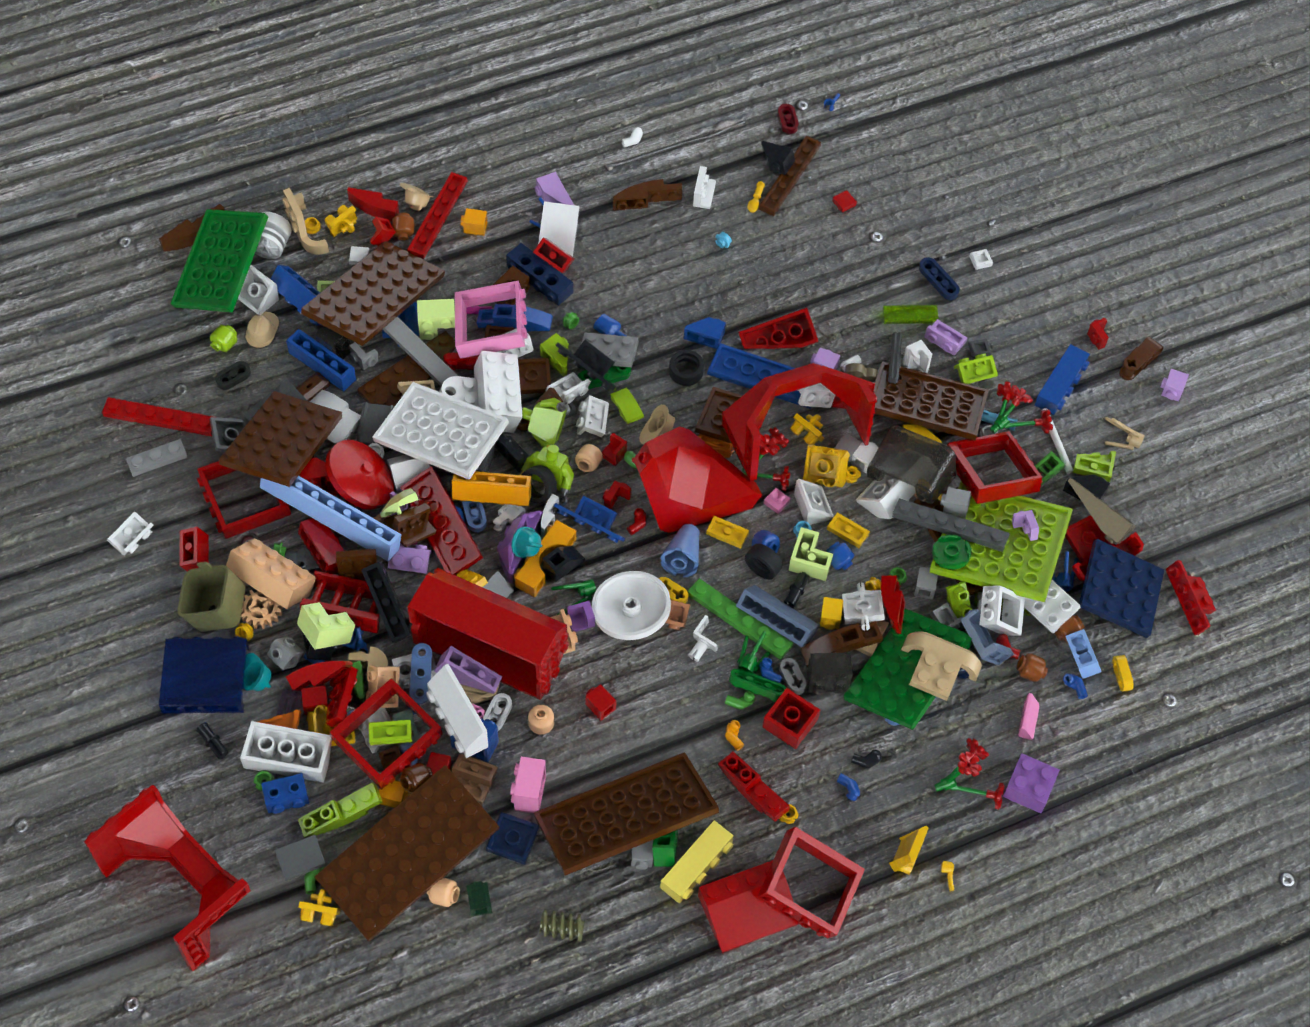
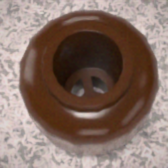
M422 763L411 765L403 769L402 776L400 777L401 785L406 791L413 793L433 776L432 771Z

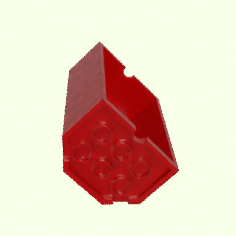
M440 568L435 569L434 574L430 572L426 575L407 606L410 623H413L411 633L414 644L425 643L431 647L432 652L442 655L452 646L502 676L501 683L539 700L542 699L544 694H548L552 679L557 678L560 672V662L569 646V642H567L569 637L567 624Z

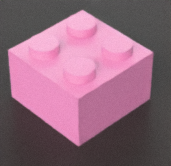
M521 756L520 764L516 763L515 783L512 782L510 795H512L511 803H514L515 811L534 813L539 811L541 807L546 780V760Z

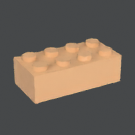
M255 538L232 549L226 564L243 582L286 609L301 602L302 598H308L316 579L309 571L302 569L292 560L285 558L276 550L269 548L262 541Z

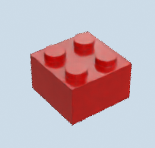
M786 688L765 715L762 728L794 749H797L818 721L820 709Z

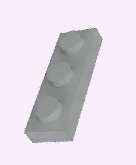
M181 439L128 457L126 461L132 476L135 477L185 459L187 454Z

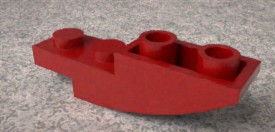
M732 751L718 763V766L730 782L761 814L764 812L776 822L790 810L789 804L761 780V776L735 752Z

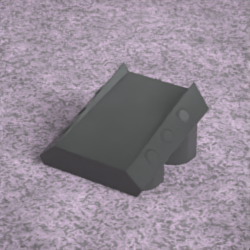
M363 403L357 441L366 445L376 443L372 437L394 406Z

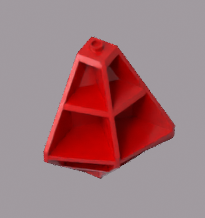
M681 426L647 441L638 454L632 458V462L636 465L659 529L664 532L678 531L685 524L695 526L712 521L714 516L722 518L750 510L762 496L755 481H749L745 473L691 430Z

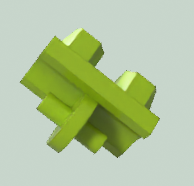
M960 581L956 585L946 587L947 602L950 604V608L957 619L965 617V614L972 610L966 582Z

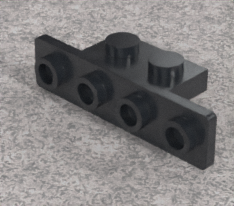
M586 339L575 353L557 342L555 346L559 348L558 352L561 355L571 357L573 359L572 363L578 368L584 367L588 371L586 374L594 380L598 378L602 381L601 386L606 390L610 391L612 389L616 391L618 387L604 377L615 362Z

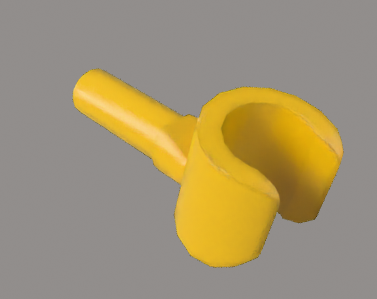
M943 861L941 872L947 873L949 891H954V864L949 861Z

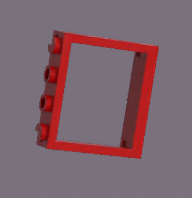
M1010 431L976 437V441L965 439L947 444L946 459L966 489L971 491V496L976 504L1040 492L1041 483L1043 482L1041 473L1038 472L1034 463L1028 458L1025 450L1020 447L1017 439L1013 437ZM1005 450L1024 478L984 485L966 457Z
M219 461L197 469L200 476L196 478L200 488L204 487L205 489L202 492L206 503L210 502L211 507H209L211 516L212 518H217L216 528L218 533L223 532L225 539L291 515L289 504L275 497L279 506L226 525L208 481L237 470L219 465Z
M392 678L329 732L331 739L381 790L389 783L392 784L395 781V777L403 769L411 766V763L416 758L420 759L426 753V749L432 744H437V740L443 735L441 726ZM396 694L431 729L379 774L345 738Z
M793 827L786 831L757 897L767 902L768 906L781 910L784 916L796 919L802 927L811 928L816 931L819 937L824 936L829 939L838 935L865 869L799 828ZM794 845L849 877L830 924L774 891Z

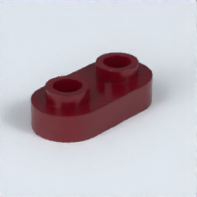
M787 103L780 105L778 108V119L781 129L786 134H794L797 132L799 125L795 108Z

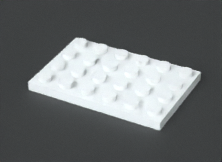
M412 382L372 438L376 443L470 479L507 427L509 421L506 417Z

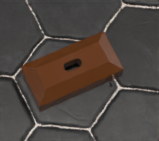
M315 372L296 389L310 401L321 390L327 389L330 386V382L319 372Z

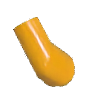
M732 720L726 727L725 738L736 751H739L744 746V743L738 738L741 725L739 721Z

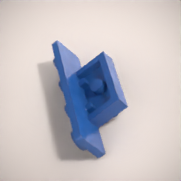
M585 496L582 497L575 512L557 503L554 505V507L559 509L557 513L568 517L569 514L574 516L575 522L583 526L585 523L591 525V530L598 534H601L602 531L609 534L607 538L616 543L618 540L624 542L626 539L610 531L618 513Z

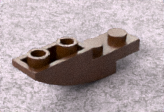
M659 179L633 185L613 196V210L648 208V202L682 200V183L664 184V180Z
M221 204L211 208L212 210H225ZM204 215L198 217L192 223L186 219L171 231L165 233L159 238L162 250L164 252L174 251L192 246Z
M877 622L869 623V630L866 629L865 625V631L862 630L858 623L846 626L803 646L801 653L806 666L809 667L845 656V652L882 642L883 637Z

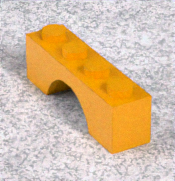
M558 520L555 521L553 526L550 525L546 530L545 537L541 540L543 546L535 556L526 557L523 567L518 568L515 572V587L535 598L545 584V573L540 567L543 557L557 547L572 546L576 541V530Z

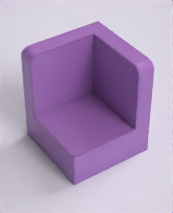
M590 601L567 607V614L570 615L572 626H570L572 632L595 626V615Z

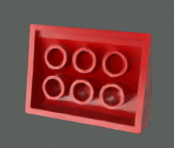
M773 860L699 887L698 897L721 953L799 925V921L784 916L781 910L768 906L767 902L757 897ZM782 871L774 891L793 902L786 877Z

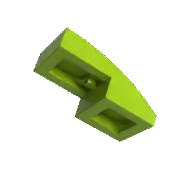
M627 387L610 394L611 400L619 409L620 416L627 424L644 418L641 408Z

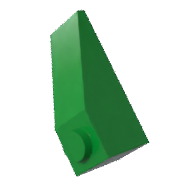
M678 830L653 840L654 867H673L675 865Z

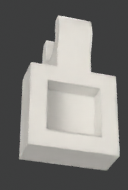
M505 504L498 510L499 517L494 519L493 523L495 526L493 529L500 533L508 522L512 524L514 519L525 514V509L522 506Z

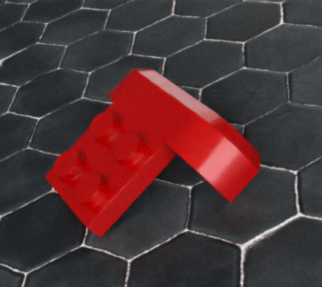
M1091 515L1068 526L1065 538L1080 562L1071 567L1080 581L1085 579L1093 541L1099 539L1136 556L1143 550L1144 546L1137 532L1131 534L1120 544L1115 545V543L1112 544L1104 538L1106 534L1101 531Z

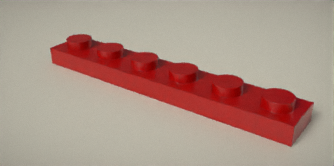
M453 172L450 173L407 249L409 253L422 259L426 257L468 182L467 177Z
M110 397L107 398L102 411L103 417L211 437L213 435L210 418L213 416Z

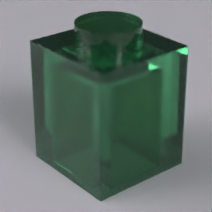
M475 881L467 885L471 917L492 913L487 882Z

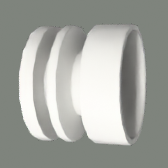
M261 212L268 216V220L255 254L267 259H277L281 256L292 232V226L283 216L273 212Z

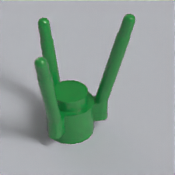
M593 579L551 588V590L577 588L579 595L584 596V598L572 605L592 600V595L596 592Z
M766 631L762 632L751 654L747 653L746 656L745 652L749 637L745 636L740 657L737 661L739 669L751 673L753 671L757 672L762 659L770 656L771 653L767 651L758 662L755 656L766 635Z

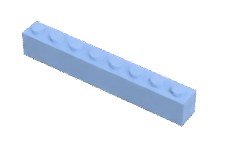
M298 476L290 487L261 478V489L365 549H376V555L384 560L389 561L399 551L400 533L304 478Z

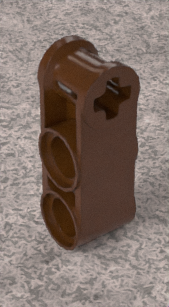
M1148 336L1124 359L1123 366L1119 371L1120 377L1128 381L1134 379L1150 362L1160 355L1164 347Z

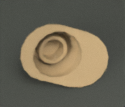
M400 183V186L405 189V202L413 210L420 211L427 206L430 197H434L418 187Z
M264 312L261 315L256 314L253 316L246 330L247 342L256 348L268 346L273 341L278 329V317L271 312Z
M661 404L654 409L650 419L640 433L639 439L641 444L644 445L647 441L673 429L675 417L669 414L666 405Z

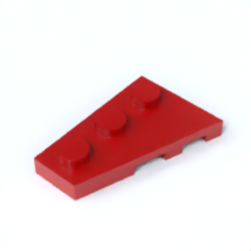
M353 666L330 680V686L333 687V690L329 692L328 696L332 701L327 707L326 724L331 727L336 726L347 717L346 710L352 700V689L357 683L358 669Z

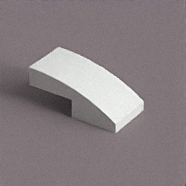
M321 390L309 401L341 412L349 408V404L346 401L325 390Z
M346 408L342 412V419L327 439L335 444L342 440H347L350 433H354L357 429L361 415Z
M554 494L550 496L543 510L541 519V537L543 538L547 528L555 523L554 513L558 508L554 507L555 503L559 504V497Z

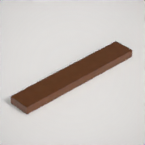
M805 136L794 153L795 162L786 175H779L760 203L758 210L775 216L821 147L820 141Z

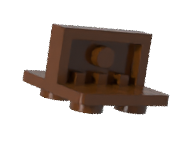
M427 503L410 507L401 511V514L392 515L383 521L384 525L401 534L400 543L404 547L413 545L436 534V529L428 521L430 507Z

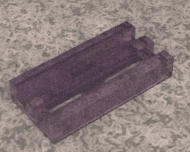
M283 688L276 716L283 714L287 696H289L285 714L291 712L294 697H297L294 710H300L302 692L288 691V689Z

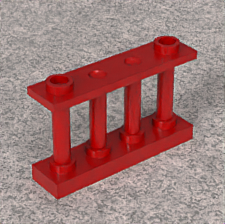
M314 572L316 577L314 587L317 588L311 600L302 598L300 610L302 605L318 603L324 589L336 591L330 604L320 602L327 614L347 612L354 622L355 628L360 627L363 631L378 633L379 614H377L378 608L375 601L373 600L369 612L357 610L363 597L373 599L366 581L326 572ZM343 593L355 595L350 608L338 606Z

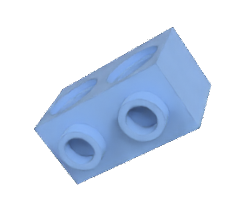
M1082 629L1067 635V642L1082 679L1100 673V666L1085 630Z

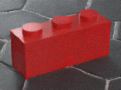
M313 518L300 522L298 535L321 571L330 574L338 573L336 552L346 551L340 545L338 537L333 534L331 528Z

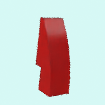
M349 187L347 189L349 202L373 217L388 219L391 222L392 218L399 213L398 201L383 199V193Z
M897 575L881 576V595L888 619L895 632L901 634L906 604L903 592L900 591Z
M351 661L319 662L300 668L285 677L292 690L301 691V689L306 688L310 684L313 686H323L351 667L353 663Z

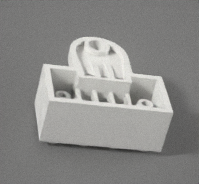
M481 351L474 365V378L452 376L447 378L440 388V392L448 395L445 391L450 390L454 394L451 397L508 418L509 424L503 432L514 433L522 419L518 355Z

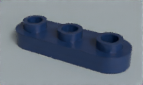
M930 257L923 258L919 265V271L944 299H956L960 291L957 283L935 259Z

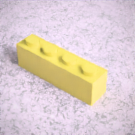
M714 820L661 880L660 888L679 904L683 899L688 900L694 892L693 888L697 883L699 885L702 884L707 877L706 873L709 869H715L720 862L719 858L722 854H727L732 849L734 835Z

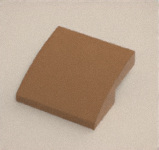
M459 754L452 767V773L482 806L498 767L472 757L466 758L465 755Z

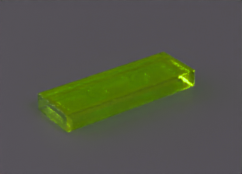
M937 305L883 306L884 324L934 323L937 319L939 320Z

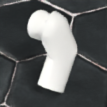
M639 127L633 128L631 136L622 139L623 147L638 144L643 135L642 129Z
M855 355L840 364V369L845 373V366L847 364H860V356Z

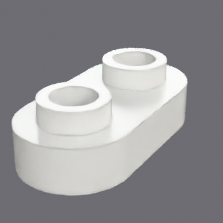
M504 693L495 695L483 716V720L496 721L498 731L503 727L512 709L510 696ZM504 704L505 707L500 708L499 705Z

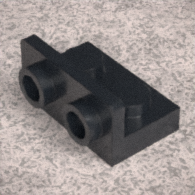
M501 434L495 442V448L520 472L529 455L511 436Z

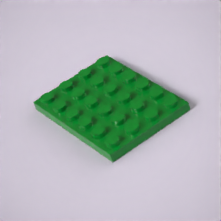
M207 209L170 304L175 308L233 313L268 216L265 213Z
M905 608L901 634H897L893 627L890 629L843 695L844 700L913 730L936 696L909 685L923 651L910 650L909 653L902 651L901 649L907 635L918 631L927 632L965 649H969L973 644L972 638L965 632Z

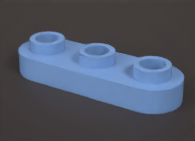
M461 501L468 528L473 532L483 531L487 525L483 504L475 501Z
M425 643L415 645L412 650L409 695L417 704H424L428 701L426 692H428L427 683L431 680L432 649ZM424 650L426 654L425 656H420L418 652ZM423 670L425 674L418 676L417 671ZM422 690L424 694L417 696L416 691Z

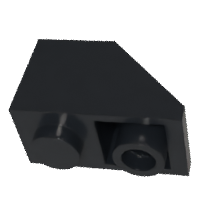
M574 546L557 547L543 557V570L554 582H557L583 563L585 558Z

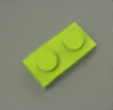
M411 720L369 723L370 745L412 742Z

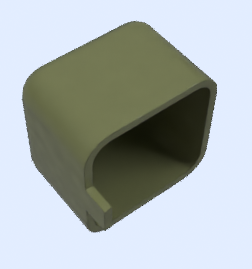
M208 562L197 563L199 568L191 569L184 575L178 604V614L200 632L236 627L241 620L246 589L244 582L225 565L212 566ZM212 606H216L215 610L210 611Z

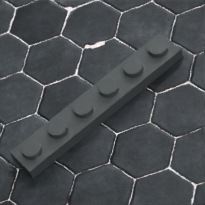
M900 498L892 515L894 518L944 534L958 535L963 540L1001 552L1004 551L1010 535L1008 532Z

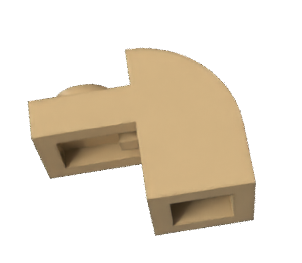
M370 646L369 654L362 651L349 653L348 661L352 663L361 661L362 669H367V672L371 665L389 666L384 652L376 647Z

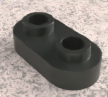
M239 361L217 373L215 380L218 388L228 390L248 379L251 375L250 366L244 361Z

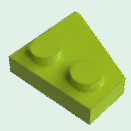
M1110 451L1106 455H1100V452L1077 454L1073 473L1084 476L1094 474L1110 482L1116 451Z

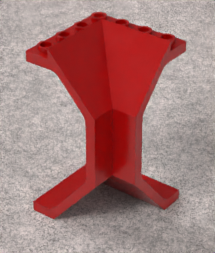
M815 363L763 378L722 412V426L749 481L757 480L761 442L759 430L775 396L818 383L823 384L840 398L866 446L869 445L873 415L875 414V403H877V397L874 393L875 383Z
M154 785L143 789L136 799L126 803L119 813L109 817L101 828L91 832L84 841L98 868L106 878L128 860L167 861L201 895L198 916L173 937L187 966L192 971L210 957L211 925L251 891L248 883L243 878L238 880L223 869L189 834L163 801L159 790Z

